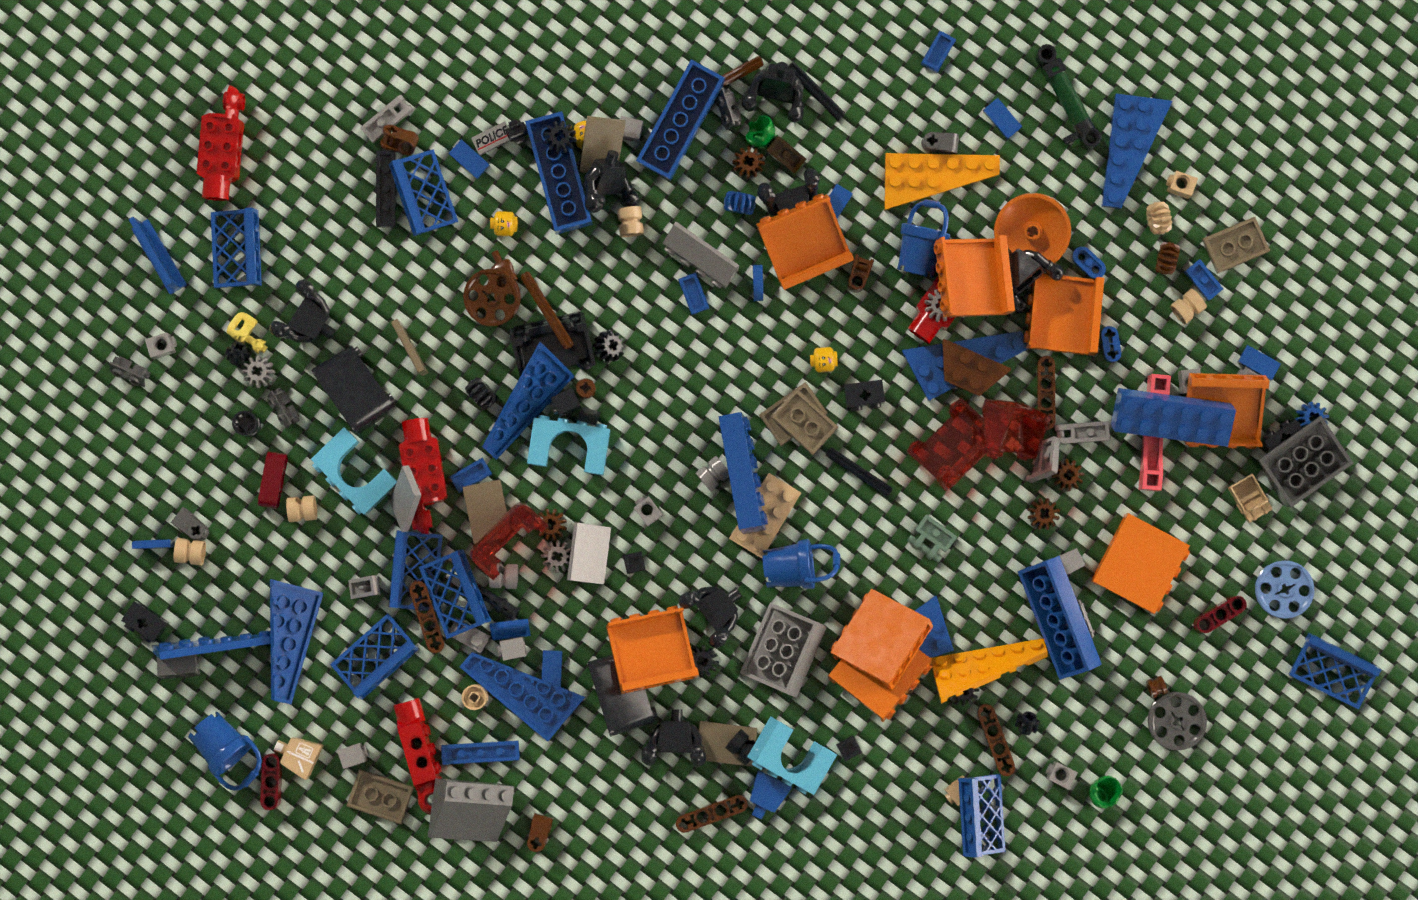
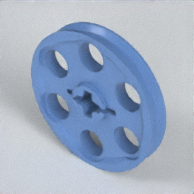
M1277 561L1269 564L1260 572L1255 584V594L1259 605L1268 614L1277 618H1293L1305 612L1312 603L1314 583L1309 572L1300 564L1292 561ZM1273 567H1278L1281 570V575L1278 578H1274L1271 575ZM1293 568H1297L1300 571L1298 579H1293L1290 576V571ZM1263 583L1270 585L1271 589L1267 594H1264L1260 589ZM1294 584V586L1290 587L1287 590V595L1286 593H1278L1275 595V593L1279 592L1282 589V585L1291 586ZM1302 585L1307 586L1309 589L1307 596H1302L1299 593V588ZM1272 600H1276L1279 603L1277 611H1272L1269 607ZM1292 601L1297 602L1299 606L1296 612H1291L1288 608L1289 603Z

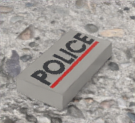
M505 121L471 138L479 156L510 141L505 131L508 128Z

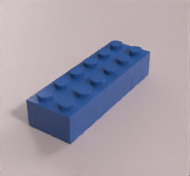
M691 59L636 162L671 181L721 90L725 77Z
M562 111L525 121L556 235L593 225L590 213L585 208V194L573 150L567 146V153H564L562 148L560 153L557 154L556 147L550 151L549 146L551 144H545V140L548 138L544 136V133H551L547 127L555 128L553 124L555 121L558 126H560L561 121L565 122ZM560 134L557 137L558 141H561L562 138H565L563 137V134Z
M1118 388L1111 426L1114 432L1228 447L1236 409L1232 403Z
M742 412L718 416L738 528L743 534L766 530L765 525L768 524L767 514L762 511V506H765L763 494L758 489V487H761L760 476L755 472V469L758 468L757 459L752 454V450L755 449L754 442L748 434V431H751L750 421L747 419V416L744 417Z
M1060 556L1017 571L1059 680L1102 665Z

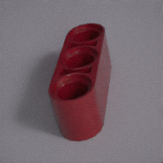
M267 452L258 496V506L278 509L288 462L287 454Z
M1241 596L1227 598L1198 616L1193 622L1194 629L1199 633L1213 631L1242 613L1247 607L1246 600ZM1235 599L1240 602V607L1237 610L1232 607V602ZM1219 609L1224 613V617L1221 620L1216 618V612ZM1203 619L1208 623L1205 630H1202L1199 626L1200 621Z
M277 753L267 754L262 759L260 803L265 810H273L281 803L282 764L280 761L282 758ZM269 757H274L276 759L277 763L275 767L269 766ZM269 776L274 777L276 780L274 787L269 786L267 783ZM268 796L274 797V806L267 804L266 799Z

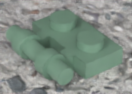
M926 514L915 528V531L921 535L918 539L910 535L907 541L912 544L914 549H919L926 554L929 560L933 559L939 563L942 557L937 554V551L940 548L947 552L957 536ZM925 538L934 544L932 549L922 543Z

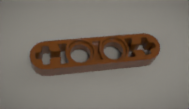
M1043 356L1037 362V424L1040 429L1047 431L1052 429L1056 422L1055 361L1050 356ZM1045 360L1051 363V366L1047 368V373L1051 372V376H1041V373H1045L1044 366H1041V363ZM1047 378L1051 381L1049 389L1042 388V379ZM1047 397L1051 400L1049 408L1042 407V398ZM1051 410L1052 414L1048 413V420H1051V423L1048 424V427H1045V424L1041 423V420L1045 419V413L1041 414V411L1047 412Z
M420 580L413 581L409 586V592L427 648L432 653H439L444 648V641L427 587ZM416 584L420 587L423 586L421 594L422 597L426 595V599H420L415 602V598H419L417 592H413ZM422 602L429 604V610L426 613H421L418 610V606ZM433 621L435 628L432 631L425 630V622ZM438 632V635H435L436 641H440L441 644L438 645L437 649H435L434 646L430 647V644H432L433 641L431 636L427 638L426 635H433L434 633Z
M982 704L977 709V716L995 765L1001 775L1010 776L1015 771V763L997 715L991 705ZM984 707L987 710H991L988 716L990 720L994 718L995 722H989L984 725L983 722H987L986 717L981 716ZM991 725L998 728V733L995 736H989L987 733V729ZM999 743L1005 747V751L1000 755L994 752L995 745ZM1008 755L1009 758L1004 759L1007 764H1011L1009 772L1001 770L1004 764L1002 760L998 762L997 758H1003Z
M735 795L685 813L677 818L676 827L680 832L685 833L736 815L746 810L748 805L747 799L743 795ZM737 798L740 801L744 800L745 803L742 804L741 809L736 806L732 808L734 812L729 813V806L726 802L730 801V805L736 803L735 799ZM718 805L726 807L727 811L723 816H719L715 812V808ZM704 811L708 814L706 822L698 821L697 815L699 812ZM694 814L696 826H693V822L688 824L687 829L679 826L682 818L688 821L692 819L690 815Z

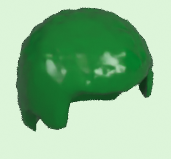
M760 115L757 121L749 122V132L746 134V141L751 146L758 148L769 145L775 137V127L770 117Z
M1109 775L1096 779L1089 789V797L1092 803L1101 809L1110 808L1117 804L1123 793V788L1119 781Z

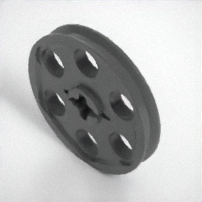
M1171 692L1162 695L1153 703L1149 710V731L1155 741L1165 748L1171 750L1191 748L1201 740L1206 731L1207 717L1201 703L1189 694ZM1174 696L1179 697L1181 700V704L1178 707L1171 705V699ZM1191 705H1196L1198 708V713L1195 716H1191L1188 713V708ZM1158 707H1162L1165 710V715L1162 718L1155 716V710ZM1174 716H1176L1177 718L1181 717V727L1177 724L1173 725V722L1175 721ZM1193 724H1197L1200 728L1197 735L1190 733L1189 729ZM1160 726L1166 728V735L1164 737H1158L1156 734V730ZM1176 735H1181L1184 738L1181 746L1174 744V737Z

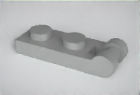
M399 95L361 126L360 129L374 143L384 135L383 127L385 125H396L414 109L411 105L406 104L405 98L402 95ZM397 106L401 108L399 113L394 110Z
M1109 421L1054 425L1055 431H1057V438L1060 439V444L1110 440ZM1065 430H1070V437L1065 438Z

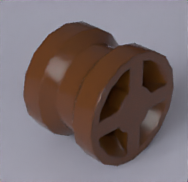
M585 378L577 383L576 390L580 397L587 399L595 394L596 387L592 380Z
M1158 676L1155 680L1149 679L1146 681L1152 699L1157 698L1159 694H1168L1162 676Z

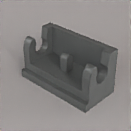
M189 655L162 660L157 657V676L160 679L200 676L199 657L197 655Z

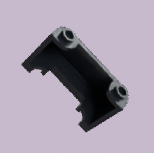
M574 312L557 316L573 341V346L568 349L563 348L546 319L511 328L510 340L519 376L521 377L539 342L565 367L576 364L578 368L588 370L595 366L596 362L585 314L583 312Z
M351 345L317 365L311 371L352 430L357 434H361L396 409L394 405L396 400L391 393L386 394L364 364L361 358L364 355L357 346L354 348Z
M612 654L588 662L610 737L656 722L655 718L658 715L655 706L651 707L645 689L621 694Z

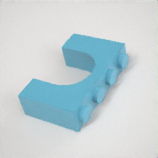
M539 415V418H534L527 464L547 467L552 441L562 433L573 432L580 435L587 445L584 472L604 476L611 430L607 429V425L596 424L593 427L588 426V423L583 421H577L576 424L569 423V419L558 418L557 421L550 420L549 416Z
M344 427L311 458L314 462L312 466L317 472H323L327 476L325 480L332 487L336 485L341 490L339 492L341 497L346 501L349 499L354 504L352 508L359 515L361 513L367 515L395 488L397 480L386 469H383L365 486L351 487L345 483L340 473L342 460L360 442Z
M770 716L747 757L753 761L752 765L762 770L764 767L768 769L766 773L775 778L778 775L781 776V781L789 786L795 784L797 785L796 789L806 795L809 792L814 795L837 754L814 741L804 760L799 765L793 768H784L781 762V753L793 729Z

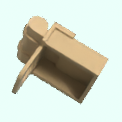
M1253 474L1228 487L1237 503V508L1242 515L1244 514L1248 523L1256 521L1257 518L1268 514L1272 510L1268 501L1269 498L1266 497Z

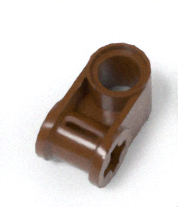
M385 125L383 127L384 136L380 141L382 148L403 155L414 153L419 141V137L415 132L399 128L395 125Z
M858 254L855 255L848 280L850 291L858 293L863 290L870 275L874 259L868 260L859 257ZM859 279L862 285L855 287L852 284V280Z
M534 813L527 846L531 851L539 852L544 849L551 831L553 818ZM539 838L541 846L534 848L532 840Z

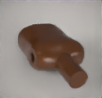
M498 250L492 252L495 264L491 268L503 270L517 281L518 278L509 259L502 260ZM500 276L498 278L499 286L504 287L507 284L505 277Z

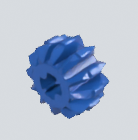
M729 191L724 198V209L740 214H753L756 197L746 193Z
M1311 401L1308 402V405H1301L1302 410L1296 411L1300 417L1295 419L1297 422L1301 421V427H1305L1312 422L1309 420V417H1311L1309 415L1315 416L1313 420L1319 416L1326 419L1329 418V415H1323L1326 408L1319 409L1320 403L1314 405Z

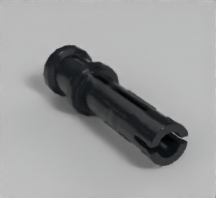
M477 583L485 602L493 606L497 613H502L510 618V621L516 619L522 609L521 607L514 606L508 602L507 598H500Z

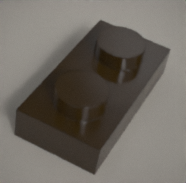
M776 135L765 148L766 151L793 173H796L807 160L779 135Z

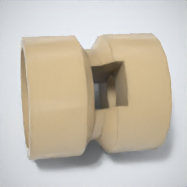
M640 206L617 209L618 221L622 222L619 225L620 237H635L644 234L643 223L640 222L642 219Z
M1190 289L1182 295L1183 299H1178L1170 305L1173 314L1183 324H1187L1192 320L1194 313L1198 315L1207 308L1202 297L1194 289Z
M315 495L303 496L302 499L299 497L287 498L286 509L289 522H298L302 518L305 521L317 520Z
M177 538L174 546V562L187 563L189 560L191 565L202 566L206 555V542L193 540L191 543L188 539Z
M480 684L468 686L462 693V702L470 710L483 708L489 700L488 691Z

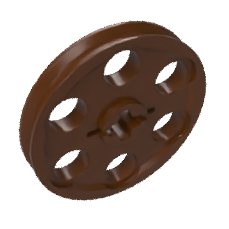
M496 268L484 269L475 273L468 280L463 295L465 308L469 315L475 321L485 326H498L510 321L517 313L521 301L520 289L515 279L509 273ZM482 274L488 277L487 285L480 283L479 279ZM500 276L505 277L507 280L505 287H501L498 284ZM472 290L478 293L476 301L470 299L469 294ZM494 293V298L496 299V301L493 300L490 302V296L488 295ZM507 294L514 295L515 301L513 304L507 303ZM481 307L486 310L485 318L478 316V309ZM498 309L503 310L505 313V317L502 320L496 317Z

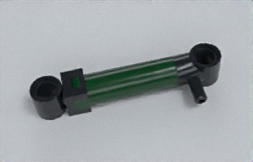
M1050 44L1042 45L1036 53V62L1042 66V74L1046 81L1050 82L1076 131L1064 137L1063 142L1067 145L1080 139L1079 142L1082 148L1092 150L1100 143L1101 134L1094 127L1069 80L1061 58L1055 60L1057 55L1056 49ZM1048 52L1051 58L1048 60L1044 59L1041 53ZM1086 135H1092L1095 142L1089 143L1086 140Z

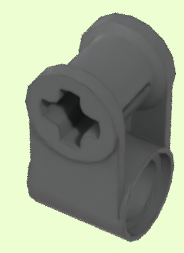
M929 132L922 139L921 146L928 152L956 155L958 152L959 134ZM929 138H932V141L935 142L932 146L930 142H927Z
M184 507L181 508L171 521L175 527L192 539L205 540L209 535L208 527ZM197 528H199V531L201 532L200 535L197 534Z

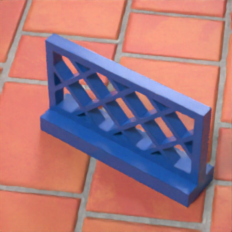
M434 149L403 159L393 160L389 163L413 237L458 222ZM428 155L431 156L433 161L430 168L421 164L423 157ZM410 161L416 164L413 173L406 171L403 163ZM418 167L428 171L424 180L415 175ZM430 173L438 176L439 182L437 186L427 182ZM413 178L423 183L419 192L411 188L410 183ZM424 185L435 189L431 198L421 194ZM437 191L445 196L443 204L433 200ZM419 196L429 201L425 210L417 205ZM431 202L441 207L437 216L427 212ZM443 209L450 212L452 220L445 221L439 218ZM425 214L435 219L433 225L426 228L423 223Z
M251 207L241 210L211 212L214 288L262 286L259 210ZM244 214V222L240 226L233 222L237 215ZM216 216H224L228 220L222 228L217 225ZM230 223L237 228L231 237L224 231ZM239 232L245 235V240L241 245L234 241ZM223 233L228 240L221 247L218 244L217 238ZM231 242L238 247L232 256L225 250ZM240 251L245 254L246 258L242 264L234 259ZM222 252L229 257L223 266L218 262V257ZM232 261L239 266L233 274L226 270ZM241 270L246 273V281L240 282L235 278ZM223 271L230 276L226 283H219V276Z
M134 216L128 219L133 226L131 228L169 294H173L187 286L151 222L148 219L141 222Z
M396 530L388 607L415 610L413 602L410 605L401 604L402 596L409 592V588L403 582L404 576L410 572L416 580L421 581L423 577L418 579L412 570L420 563L423 566V561L430 555L435 560L441 558L443 535H425L419 532ZM408 536H416L421 543L414 549H411L407 544ZM429 538H438V545L432 551L424 543ZM423 544L429 554L420 560L414 551ZM412 553L419 562L410 569L405 563V559ZM426 568V571L434 579L438 569L432 568L429 570ZM436 584V585H435V588H434V592H435L436 595H437L438 584ZM422 595L419 596L418 599L415 598V602H417L419 599H421V598H422ZM421 603L418 606V610H429V607H424Z
M464 549L457 550L419 567L447 639L491 622ZM450 558L454 565L451 572L443 569L445 561ZM433 567L438 569L434 579L428 577L426 568ZM441 571L450 575L447 584L437 581ZM453 577L458 578L461 583L458 590L450 587ZM436 584L445 587L441 597L434 592ZM448 589L457 593L454 602L444 599ZM460 595L467 598L468 602L465 608L457 605ZM443 602L452 605L448 615L441 610ZM455 607L464 611L461 620L451 617ZM466 614H472L476 623L472 625L465 623ZM450 620L459 623L457 630L450 633L448 628Z
M388 613L330 665L353 691V694L358 699L363 700L420 648ZM387 620L393 624L392 633L382 632L383 624ZM372 634L378 635V645H368V637ZM382 635H392L391 646H381ZM395 636H403L407 641L401 647L394 646ZM357 647H364L363 658H353L354 650ZM367 648H377L376 659H366ZM381 648L390 649V657L388 659H380ZM342 660H349L348 671H341L337 665ZM353 661H363L362 672L352 671ZM366 661L376 662V668L372 673L365 672ZM352 674L361 675V683L356 687L351 683Z
M1308 633L1289 675L1359 709L1376 676H1379L1381 669ZM1308 647L1315 649L1318 657L1307 660L1305 653ZM1326 657L1333 658L1335 665L1324 669L1321 659ZM1319 660L1322 670L1311 673L1308 663ZM1306 664L1309 674L1300 676L1295 673L1298 666ZM1350 666L1352 674L1342 677L1339 667ZM1336 669L1339 678L1328 681L1326 671ZM1323 673L1326 682L1319 685L1316 684L1313 676ZM1361 674L1370 676L1366 684L1359 686L1356 676ZM1354 677L1357 687L1346 690L1343 680ZM1340 681L1343 691L1338 693L1332 692L1330 684ZM1358 690L1360 697L1354 703L1349 700L1347 693Z
M1001 774L958 778L963 856L982 857V855L1006 852ZM992 779H994L995 785L993 790L988 786ZM978 781H979L980 784L982 785V787H981V789L979 790V792H978ZM985 790L990 794L987 800L982 797ZM993 799L996 801L994 809L990 806ZM979 801L983 804L981 810H979ZM986 810L991 813L988 820L983 816ZM994 818L997 820V826L995 829L991 825ZM980 821H982L985 824L982 830L980 826ZM988 829L992 832L989 840L985 836ZM995 838L998 839V848H995L992 844ZM981 840H983L986 843L983 850Z

